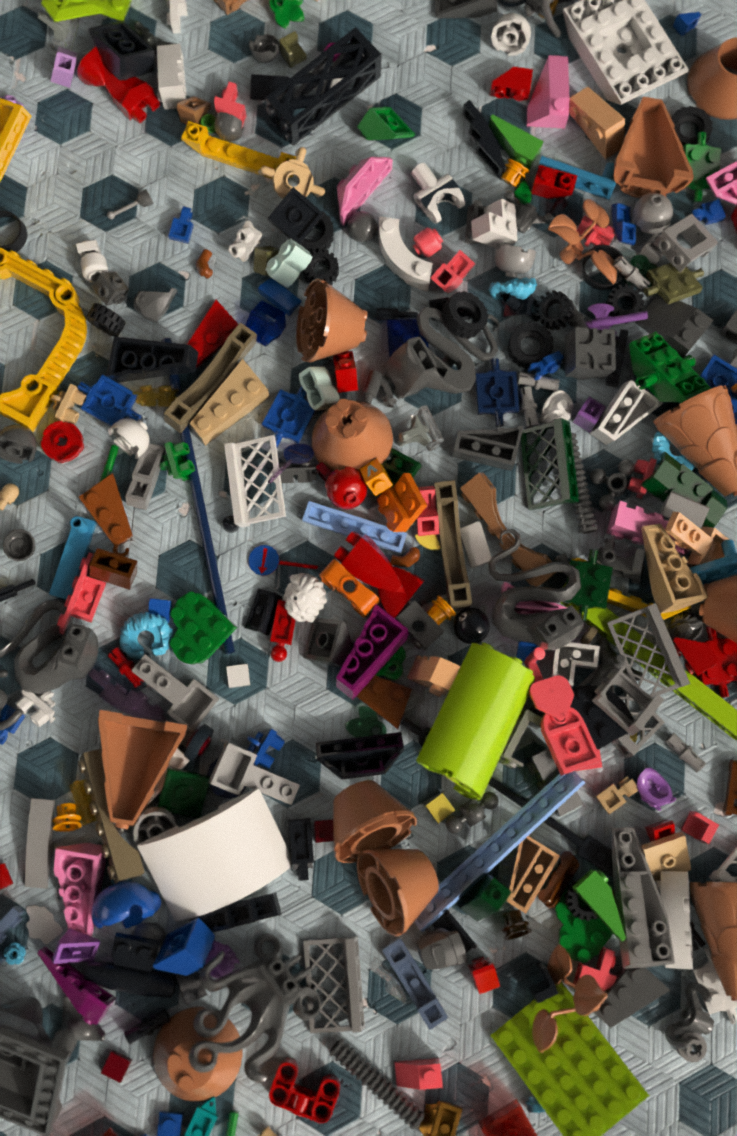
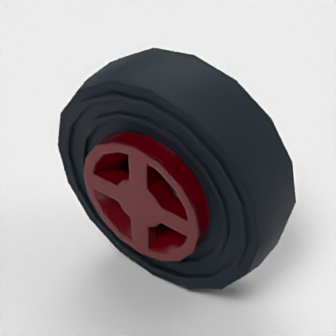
M206 724L202 725L199 730L197 729L186 745L184 757L192 762L197 760L199 756L201 757L212 741L211 737L214 730Z

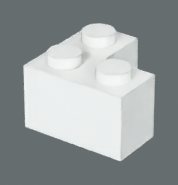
M500 199L484 207V215L471 221L472 239L496 248L497 245H511L517 242L515 204Z
M570 642L555 650L552 677L557 675L565 677L572 688L575 667L596 670L600 646Z

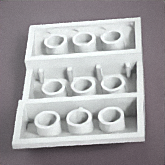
M259 787L218 806L219 809L180 828L177 825L137 844L175 921L194 918L227 906L270 883L292 866L290 852Z

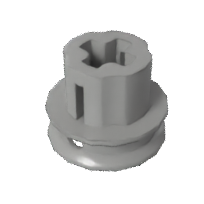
M691 1031L678 1036L677 1039H687L690 1042L689 1048H676L682 1058L689 1062H698L704 1058L707 1051V1043L700 1034ZM692 1044L697 1046V1053L692 1051Z

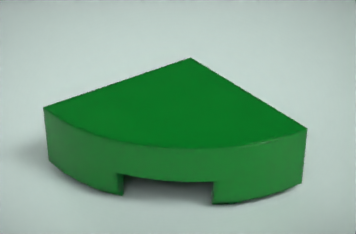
M523 179L514 191V196L519 200V203L526 205V203L531 202L532 194L529 184Z

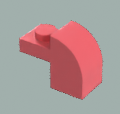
M228 82L227 88H224L221 98L216 96L214 98L216 115L220 112L231 114L242 121L243 127L247 116L245 105L236 103L238 97L236 83Z
M459 250L447 265L443 263L431 279L446 293H451L463 282L462 279L476 264Z
M418 487L427 504L426 508L415 520L418 536L439 534L435 487Z
M603 947L600 951L596 967L579 962L573 984L576 985L583 975H591L603 991L608 990L617 979L616 975L609 972L616 963L615 951Z

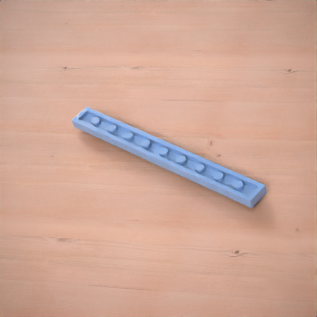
M575 771L562 776L559 773L438 885L437 894L414 921L419 930L424 932L426 928H429L585 784L584 780Z

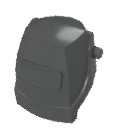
M171 288L170 292L138 291L133 301L134 308L145 319L157 323L170 308L177 289Z
M426 928V933L421 935L417 941L418 954L426 969H441L467 962L465 948L457 931L449 932L443 928H435L433 930Z

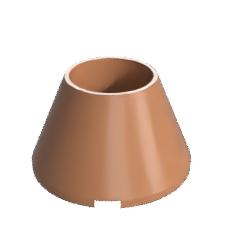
M736 37L728 39L700 55L692 64L687 77L688 93L695 100V105L699 109L706 111L707 115L718 119H737V75L728 72L724 68L728 67L737 71Z
M365 780L355 783L342 790L333 800L334 855L339 862L355 863L357 862L358 854L366 849H391L411 833L410 827L412 825L416 826L417 819L414 813L377 782Z
M366 849L358 854L357 875L363 895L368 894L373 905L370 908L371 912L388 933L393 936L404 934L438 892V879L433 865L428 857L419 849Z

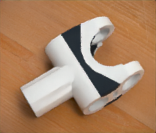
M421 163L412 170L411 175L421 187V190L414 194V199L422 212L433 223L437 224L441 221V215L437 210L439 203L450 202L459 209L465 206L463 194L449 174H445L437 179L426 163Z

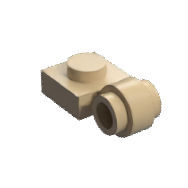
M626 776L617 783L619 785L618 789L612 784L595 796L608 815L626 803L622 795L630 797L638 791L636 788L637 784L632 778L630 779Z

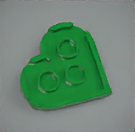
M188 592L178 599L171 610V617L178 629L170 641V646L173 648L177 659L183 663L191 665L201 664L209 659L238 627L209 598L199 593Z
M566 888L554 907L556 917L562 923L558 931V941L567 950L571 959L585 963L593 959L601 951L613 933L599 917L595 920L590 919V921L575 917L569 912L567 905H565L566 898L564 896L568 891ZM578 895L579 905L582 908H589V906Z

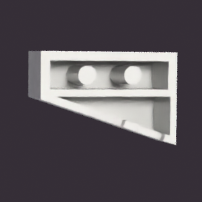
M181 45L157 46V54L154 55L155 65L158 67V72H156L159 88L157 90L159 102H163L165 110L177 109V104L187 99Z
M630 379L620 387L590 434L605 445H608L661 406L663 402H660L645 389H639L640 386L637 387L636 383Z

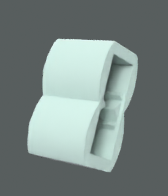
M289 239L281 245L279 253L268 261L265 270L271 278L288 288L295 282L299 273L309 265L312 256L307 249L294 240Z
M308 367L299 374L301 386L307 392L308 402L314 410H327L340 400L336 388L332 385L331 376L325 367Z

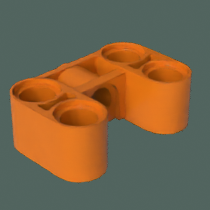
M335 559L319 574L320 580L331 590L334 591L336 589L351 602V607L363 618H366L374 606L379 603L377 595L360 583ZM351 582L355 585V589L347 592L343 589L344 584Z

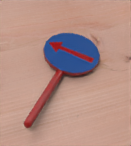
M260 545L254 548L249 556L251 570L261 576L272 574L278 568V565L318 569L317 565L279 561L277 551L267 545Z

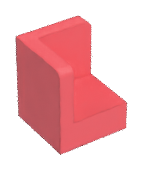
M690 811L681 827V831L702 843L710 844L719 824L696 811Z

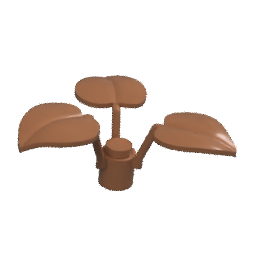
M586 199L583 202V210L593 222L581 236L576 231L575 223L564 214L556 216L551 221L548 230L555 232L568 242V245L559 253L563 262L571 264L576 258L580 261L582 258L591 255L594 265L614 284L617 278V269L613 266L615 261L611 256L602 250L598 252L593 250L582 254L584 248L580 241L596 223L601 228H606L609 225L607 212L593 200Z
M557 945L551 953L547 969L554 984L558 985L563 981V983L576 990L573 996L574 1007L551 1011L550 1014L546 1009H541L536 1014L532 1025V1035L535 1046L540 1053L549 1049L556 1040L558 1027L556 1020L553 1018L554 1016L577 1012L581 1016L589 1015L593 1011H597L608 997L607 993L602 990L591 975H583L576 985L568 981L566 977L572 971V961L567 950L561 945Z

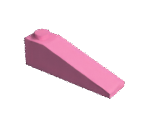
M549 55L527 107L526 126L565 129L569 117L568 56Z
M81 843L61 846L55 849L54 873L55 877L58 876L59 894L63 897L67 927L91 937L94 930L91 917L92 906L97 896L101 893L106 866V858L103 856L101 845Z

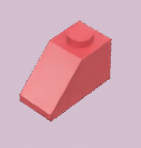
M439 1058L394 1062L396 1086L418 1090L443 1088Z

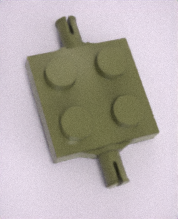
M672 263L654 268L647 272L646 277L652 286L644 289V295L648 297L656 293L668 305L696 295L703 288L696 278L704 276V271L702 268L690 271L686 266L680 273Z

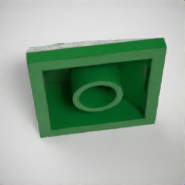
M391 107L369 108L357 126L362 132V136L369 141L415 136V133Z

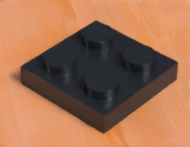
M293 187L267 220L289 239L294 240L300 245L323 217L324 213Z

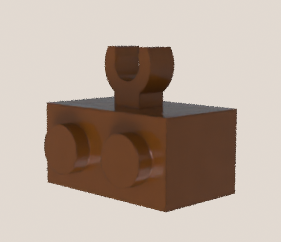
M117 544L113 547V553L97 548L89 565L90 577L130 590L137 574L138 561L128 558L129 548H126L124 553L118 552L119 545Z

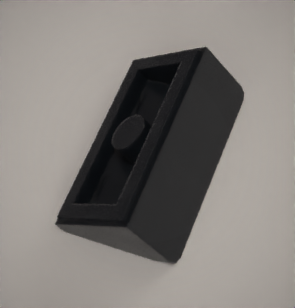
M251 74L250 100L266 101L265 97L285 83L290 77Z
M258 588L244 628L269 635L274 623L278 600H282V596L275 592Z

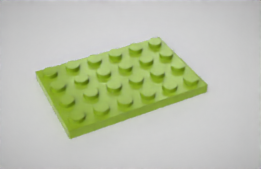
M561 982L558 985L555 984L559 994L540 1003H537L534 999L490 1036L563 1136H602L650 1095L588 1015L581 1016L577 1012L554 1016L553 1018L556 1020L558 1027L556 1040L543 1053L537 1050L532 1035V1025L536 1014L541 1009H546L550 1014L551 1011L574 1007L573 995Z

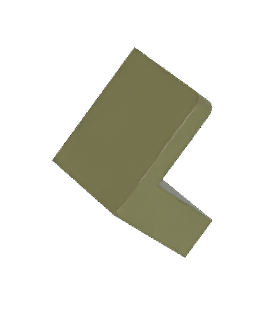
M296 31L279 39L280 54L290 68L307 59L306 53L298 43Z
M273 246L255 247L254 272L269 276L265 270L267 263L279 253L280 249Z

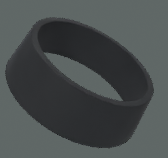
M0 211V218H14L18 220L20 226L17 238L12 243L0 246V248L8 252L10 250L18 252L27 240L26 226L12 212Z
M608 245L595 246L588 251L595 250L598 252L602 250L611 256L614 261L622 255L619 250ZM591 255L584 257L582 275L585 282L592 288L607 290L614 287L623 278L624 275L619 271V277L614 284H599L593 281L585 271V264L591 258Z

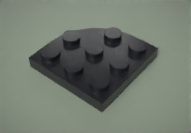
M584 685L572 689L574 698L570 707L574 708L582 716L597 750L628 733L592 701L597 695L594 691L598 686ZM607 690V699L633 721L634 718L622 699L612 691Z

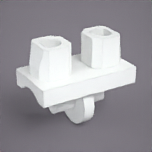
M250 220L246 221L242 229H239L234 243L230 245L228 252L234 258L239 257L243 262H246L254 248L260 245V238L263 234L254 228Z
M21 691L22 697L16 703V708L22 709L23 714H26L31 708L35 709L36 712L30 718L36 726L40 727L47 721L52 723L55 720L53 716L55 712L51 709L55 705V702L52 700L54 695L52 691L41 694L36 693V695L32 692Z

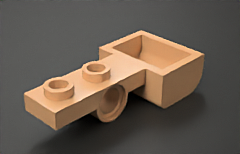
M672 512L665 531L675 538L674 543L677 546L691 551L686 563L687 566L693 567L724 557L721 543L728 539L716 528L702 527L700 529L680 512Z

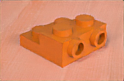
M403 473L397 483L383 491L377 499L379 504L378 510L381 514L385 515L388 521L386 526L393 532H406L427 506L410 473Z

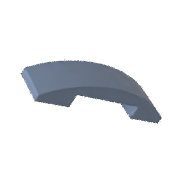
M399 938L382 949L428 1029L431 1030L449 1017L402 939Z

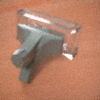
M39 12L37 18L49 25L54 31L50 45L51 49L57 51L58 47L72 51L80 19L74 18L54 22L48 14Z
M427 405L421 406L411 416L410 429L399 433V440H397L399 447L408 443L418 442L426 446L428 452L435 450L444 442Z

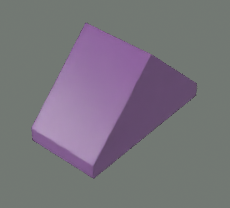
M589 396L573 423L590 433L606 406Z
M69 928L58 941L52 962L53 964L94 961L100 941Z

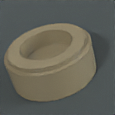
M590 626L580 639V643L589 645L597 634L598 629Z

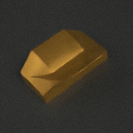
M441 1100L436 1104H426L424 1118L420 1123L419 1130L424 1136H455L463 1110L462 1107Z

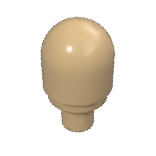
M8 483L0 491L1 511H3L7 504L11 505L18 497L19 488L15 484Z

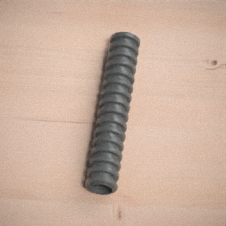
M571 433L579 502L573 506L576 509L575 514L578 515L576 518L579 521L578 527H581L579 532L588 534L595 532L598 527L595 526L597 522L594 519L595 514L592 513L594 509L590 506L592 501H589L591 496L588 495L589 489L586 488L588 483L585 482V471L582 470L584 467L581 464L582 458H579L581 453L578 452L579 446L576 445L578 443L575 439L577 436L575 433Z
M343 1038L339 1039L331 1048L329 1055L331 1057L334 1055L335 1060H339L341 1066L345 1065V1070H350L352 1076L356 1075V1080H361L363 1086L366 1084L367 1090H372L373 1095L377 1094V1099H382L384 1105L388 1104V1109H393L395 1115L399 1114V1119H404L406 1125L410 1124V1129L417 1128L422 1122L425 1113L419 1111L418 1106L414 1107V1103L412 1101L409 1102L407 1096L403 1097V1093L401 1091L398 1092L396 1086L392 1087V1083L387 1082L386 1077L382 1078V1074L380 1072L377 1073L375 1067L371 1068V1064L369 1062L366 1063L364 1057L360 1058V1054L355 1053L354 1048L350 1049V1045L348 1043L345 1044Z

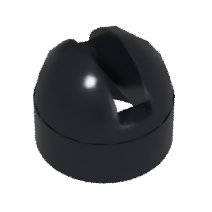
M234 516L225 517L222 523L224 530L228 533L236 532L239 529L238 525L233 526L226 523L227 520L234 522Z

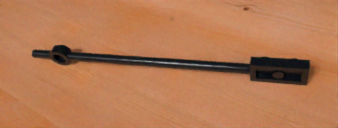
M404 717L400 724L417 735L418 742L423 747L425 736L429 734L431 728L422 729ZM491 777L488 785L522 808L528 803L523 797ZM550 816L544 821L545 824L579 846L576 851L578 855L613 878L611 849L588 834L585 839L581 838Z

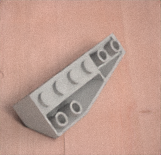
M612 828L614 898L626 937L623 942L619 940L623 968H647L674 964L668 915L635 829Z

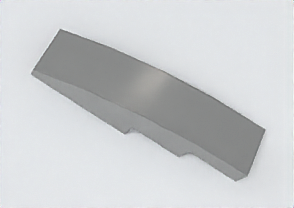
M31 798L26 843L25 887L48 889L54 845L52 844L54 826L52 821L55 800Z

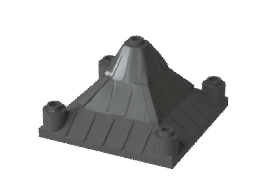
M24 997L0 1005V1118L43 1136H50L54 1123L62 1109L59 1099L67 1061L77 1044V1040L71 1031L63 1030L56 1032L51 1041L42 1026V1005L33 997Z

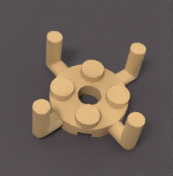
M304 147L296 150V159L281 163L276 170L267 166H262L258 170L260 176L267 175L273 178L274 191L282 199L293 188L288 183L290 175H295L298 178V185L294 188L304 197H307L310 192L314 193L315 197L325 194L324 188L313 184V176L308 166L303 163L306 155Z

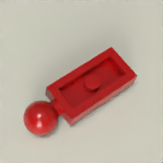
M278 600L270 639V642L276 643V646L270 652V656L275 662H282L286 659L287 650L284 646L292 645L296 620L285 609L286 602Z

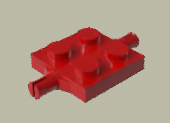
M706 627L708 640L702 643L709 645L720 663L699 675V680L705 685H718L720 697H729L727 684L737 680V644L729 638H717L716 631Z

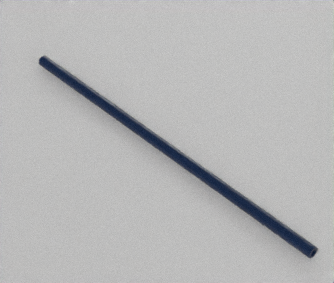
M171 338L161 340V342L172 343ZM178 374L168 376L173 402L182 394ZM188 424L180 436L181 441L187 443L190 449V453L184 455L185 461L191 460L195 467V471L188 476L214 604L228 617ZM232 634L223 643L225 654L235 652Z

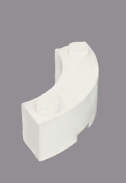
M380 216L379 246L385 263L406 284L428 291L433 263L416 257L407 249L400 236V219Z
M661 871V880H657L656 886L659 894H661V899L668 915L675 960L674 964L665 965V968L693 969L688 872Z

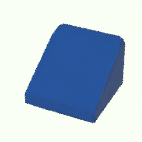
M701 13L678 14L673 27L681 36L685 35L697 26Z
M150 598L149 613L159 614L170 623L172 602Z

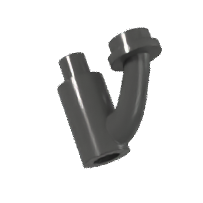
M371 370L363 391L365 396L363 402L371 404L372 400L376 399L380 386H382L386 395L382 396V404L393 408L397 400L393 398L388 380L383 377L382 373Z

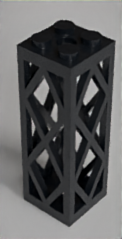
M355 27L265 97L268 123L273 128L276 127L280 131L281 137L294 146L381 77L382 54ZM341 53L331 66L334 55ZM350 60H355L354 65L344 66ZM343 78L331 88L333 79ZM325 80H328L323 94H321ZM355 80L354 85H353V88L350 89V90H347V89L349 88V86H350V85L353 83V81ZM302 84L292 96L295 85ZM317 87L315 95L306 96ZM305 108L295 117L293 116L296 109ZM317 110L315 118L313 120H309V118Z

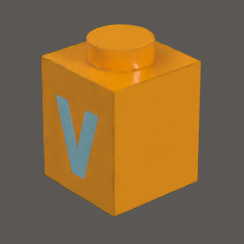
M377 458L360 468L365 483L375 496L393 486L387 471Z

